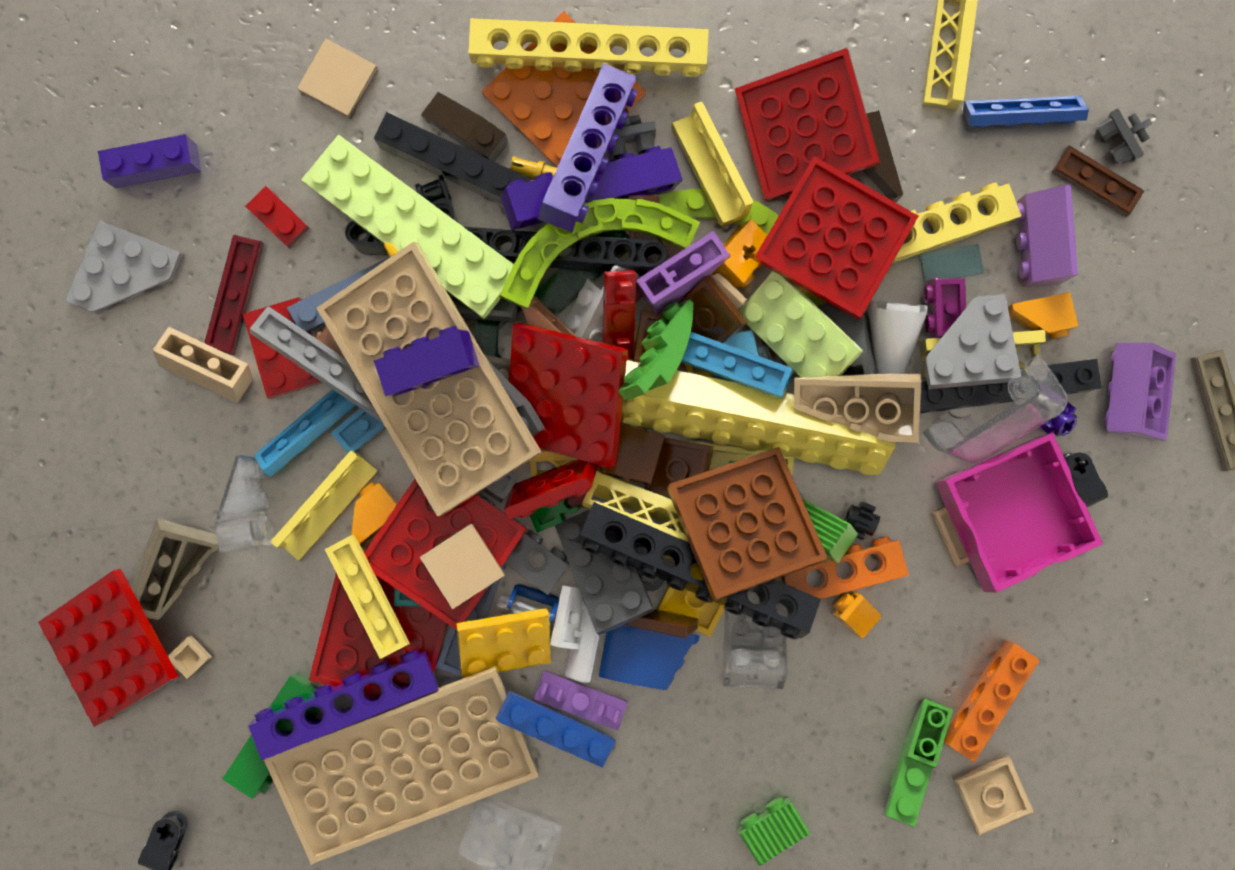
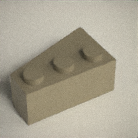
M156 518L131 584V588L147 618L160 620L182 593L183 587L191 577L200 571L201 565L220 546L216 534Z

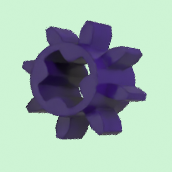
M1060 400L1049 401L1040 410L1039 420L1042 422L1040 427L1047 434L1054 433L1056 436H1065L1077 425V416L1074 414L1077 409L1067 400L1063 403Z

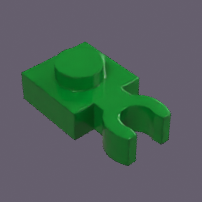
M567 497L558 505L540 507L529 516L538 533L566 520L564 513L574 514L582 508V505L570 506Z

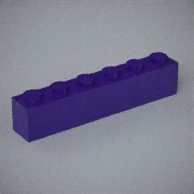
M655 146L644 151V154L635 156L634 153H627L619 156L615 161L608 162L603 176L597 174L595 178L599 185L593 200L587 198L585 203L607 198L629 199V196H651L674 190L683 179L672 147L661 149L660 146ZM551 172L541 174L535 177L533 181L524 182V179H519L507 184L500 198L511 231L544 223V221L538 219L542 201L554 176Z

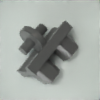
M628 113L623 129L617 128L614 133L619 135L613 152H609L612 160H617L619 156L627 154L626 143L636 142L639 154H644V151L654 147V138L656 136L655 121L642 123L640 115L629 117Z
M1118 108L1110 112L1109 118L1097 126V131L1103 141L1116 134L1120 135L1123 143L1110 150L1117 165L1131 159L1136 161L1143 157L1144 153L1134 135L1137 134L1142 143L1147 141L1150 137L1145 128L1152 125L1150 119L1141 122L1137 114L1134 113L1128 117L1132 128H1129Z

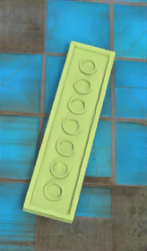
M339 134L301 179L305 185L383 244L390 242L399 252L412 242H417L445 290L482 319L487 317L501 299L499 297L514 264Z

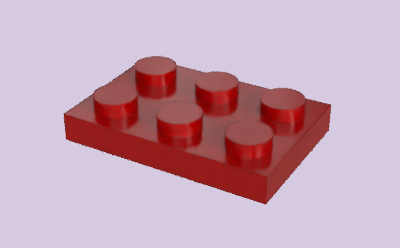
M297 297L270 305L269 307L295 324L287 307L302 299ZM267 307L243 314L268 399L323 383L249 333L252 325Z
M577 459L515 483L504 507L507 517L509 519L517 516L524 518L534 513L540 507H553L569 496L579 497L586 494L592 488L598 465Z

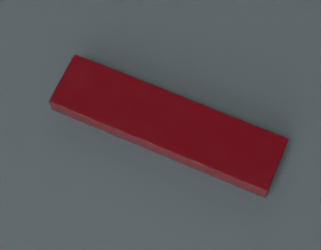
M233 235L204 341L205 344L233 356L235 355L244 321L243 314L247 310L264 246L262 241Z

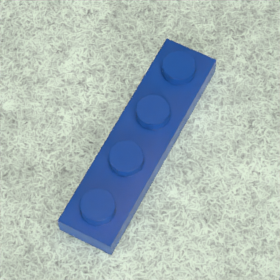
M1081 96L964 101L963 113L969 126L975 127L997 124L1015 126L1018 123H1033L1036 125H1042L1046 122L1074 123L1075 121L1087 120L1089 112Z
M511 691L508 692L496 716V720L499 723L602 768L616 742L613 737Z

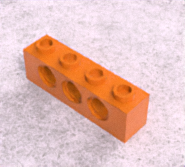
M885 536L872 540L873 545L861 548V544H855L848 548L839 563L844 561L849 565L850 571L845 578L841 579L837 576L836 567L838 564L830 559L827 562L818 563L781 578L784 584L823 599L909 576L900 541H890V537ZM870 554H874L878 559V566L872 571H869L865 566V559ZM813 569L818 570L821 574V581L816 586H810L807 582V574Z
M1004 640L949 725L944 743L975 763L1040 659L1017 644Z

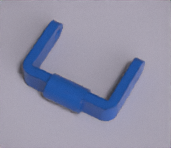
M516 584L506 609L511 610L516 595L552 606L549 621L553 623L559 598L552 594L547 595L543 591L532 587Z

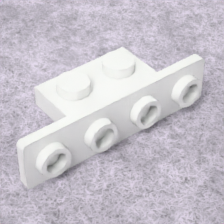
M614 265L611 271H624L629 269ZM636 272V280H637V279L639 278V274ZM587 279L584 287L580 290L577 301L565 320V325L577 337L602 343L604 286L602 287L597 281Z
M562 585L550 645L570 649L565 671L566 677L583 683H589L599 635L596 634L579 588Z

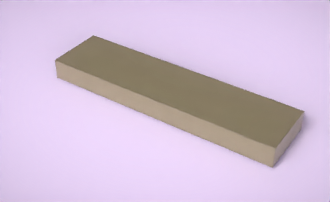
M1219 350L1193 357L1191 361L1223 470L1230 471L1235 469V387L1224 350Z

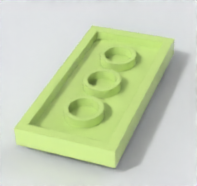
M773 271L739 310L747 321L746 324L790 368H793L800 377L842 376L863 352L791 281Z

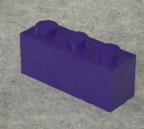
M186 134L98 151L102 179L114 188L201 172L197 144Z
M456 326L439 331V337L429 340V337L413 340L410 342L412 347L401 350V347L386 350L383 352L384 357L374 360L385 396H399L480 366L469 331L457 330Z

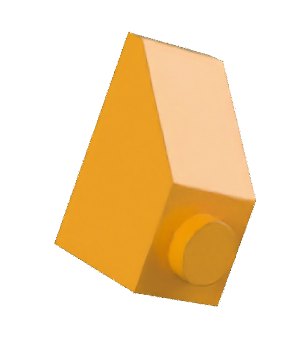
M1071 292L1019 302L1008 306L1010 318L1030 331L1045 330V336L1050 335L1051 340L1070 336L1069 331L1079 327Z
M372 482L359 492L361 497L355 501L351 535L356 536L361 547L377 535L398 504V500L384 483L375 485Z

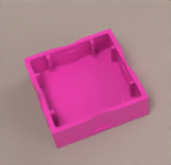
M1053 433L1036 437L935 482L983 592L997 593L1034 576L1051 564L1067 561L1103 544L1086 504L1081 500L1074 487L1071 471Z

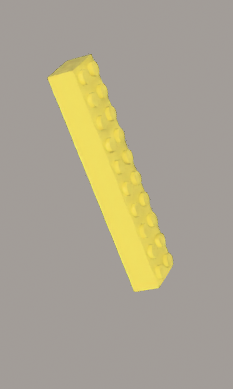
M627 360L626 374L640 363ZM677 370L668 384L648 390L644 395L626 401L623 399L621 422L631 427L642 426L654 429L660 433L670 432L683 435L689 439L709 440L718 445H734L742 447L747 451H768L779 447L783 457H794L806 463L826 464L835 469L846 468L860 471L864 475H880L896 446V442H886L877 439L876 436L862 431L857 432L849 429L848 426L834 421H826L795 410L794 394L785 393L783 398L779 399L736 382Z

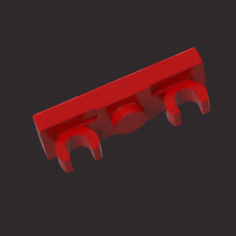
M634 270L604 272L602 343L628 349L627 360L633 358L636 272Z

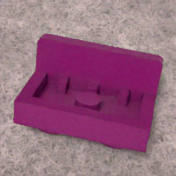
M933 278L927 280V285L924 286L923 298L924 302L928 303V315H926L924 326L926 333H929V339L942 338L966 309L965 278Z

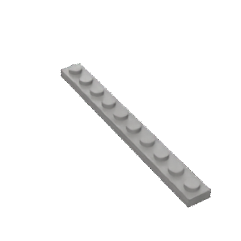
M267 306L252 325L249 333L382 422L347 360ZM510 472L482 491L502 503L519 476Z

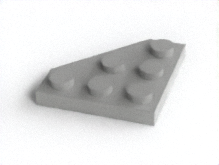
M99 220L65 301L97 314L120 301L125 302L144 294L146 290L172 282L184 254Z
M1005 294L975 297L923 361L928 390L1018 382L1022 376Z

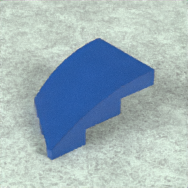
M622 625L606 633L599 677L632 685L667 690L674 680L675 673L685 663L683 658L693 644H697L700 635L690 634L687 638H681Z

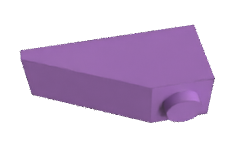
M712 231L637 279L639 292L656 316L669 304L678 302L687 295L702 279L709 276L729 259L730 254L715 232Z

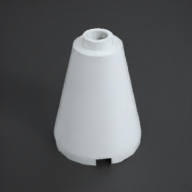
M871 300L867 310L876 373L905 374L925 321L928 306L920 304L912 306L909 303L879 300L875 302Z

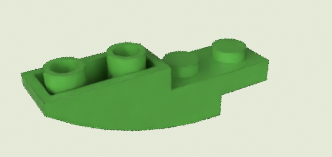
M690 299L679 304L677 302L669 304L663 309L662 318L648 328L647 332L649 334L641 343L646 350L639 359L641 363L624 377L625 383L618 391L625 401L644 395L648 390L668 384L675 374L684 356L691 333L693 302Z
M923 699L896 763L889 784L891 791L883 816L910 827L916 826L932 768L937 767L953 709L928 699Z

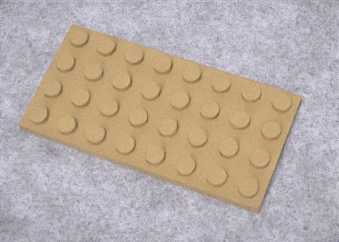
M412 242L316 308L437 517L444 515L542 453L417 242ZM456 326L457 330L469 331L480 364L479 367L399 396H385L374 360L384 357V351L396 347H401V350L412 347L410 342L422 337H429V340L439 337V331Z
M496 666L442 686L437 691L264 760L311 865L539 777L537 767L523 733L496 720V716L507 696Z

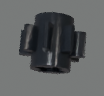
M860 502L859 506L852 504L844 521L852 525L858 533L856 538L863 539L865 534L873 536L880 521V516L874 514L876 507L866 502Z

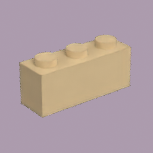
M171 327L167 328L152 350L160 367L236 403L239 402L253 380L247 363Z

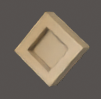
M188 636L168 656L171 663L186 679L191 678L212 658L193 636Z

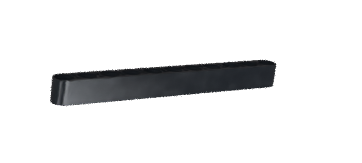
M353 220L348 223L345 228V237L356 250L364 254L388 255L384 244L369 232H367L363 240L357 241L359 234L367 231ZM464 227L510 262L517 260L528 241L537 233L532 231ZM588 236L569 246L572 248L571 252L566 256H558L548 268L610 272L613 266L617 265L634 270L639 275H645L667 261L668 257L664 245L658 241ZM504 243H512L510 250L506 252L499 251ZM591 250H601L599 257L594 259L587 257ZM623 251L631 253V257L626 261L616 259L618 254ZM656 253L662 256L656 263L646 261L647 257L651 254Z

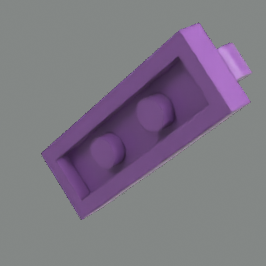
M546 670L542 674L534 696V700L617 731L628 704L627 700Z

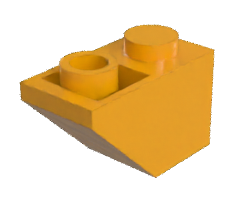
M856 592L842 593L832 604L834 609L831 614L861 639L868 634L882 617L861 594Z

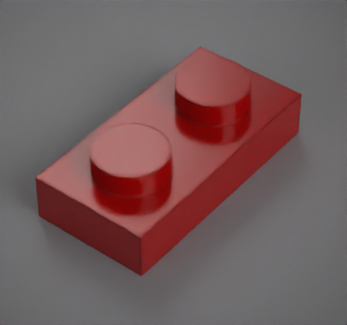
M267 186L245 206L289 249L309 229Z

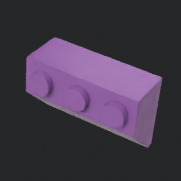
M1063 185L1025 194L1017 201L1021 217L1015 220L1019 221L1016 246L1018 250H1021L1022 260L1018 266L1019 278L1023 279V287L1060 285L1078 275L1071 185Z
M1116 343V349L1111 359L1113 377L1108 387L1110 404L1109 410H1107L1105 415L1108 432L1123 436L1167 441L1176 353L1153 343Z

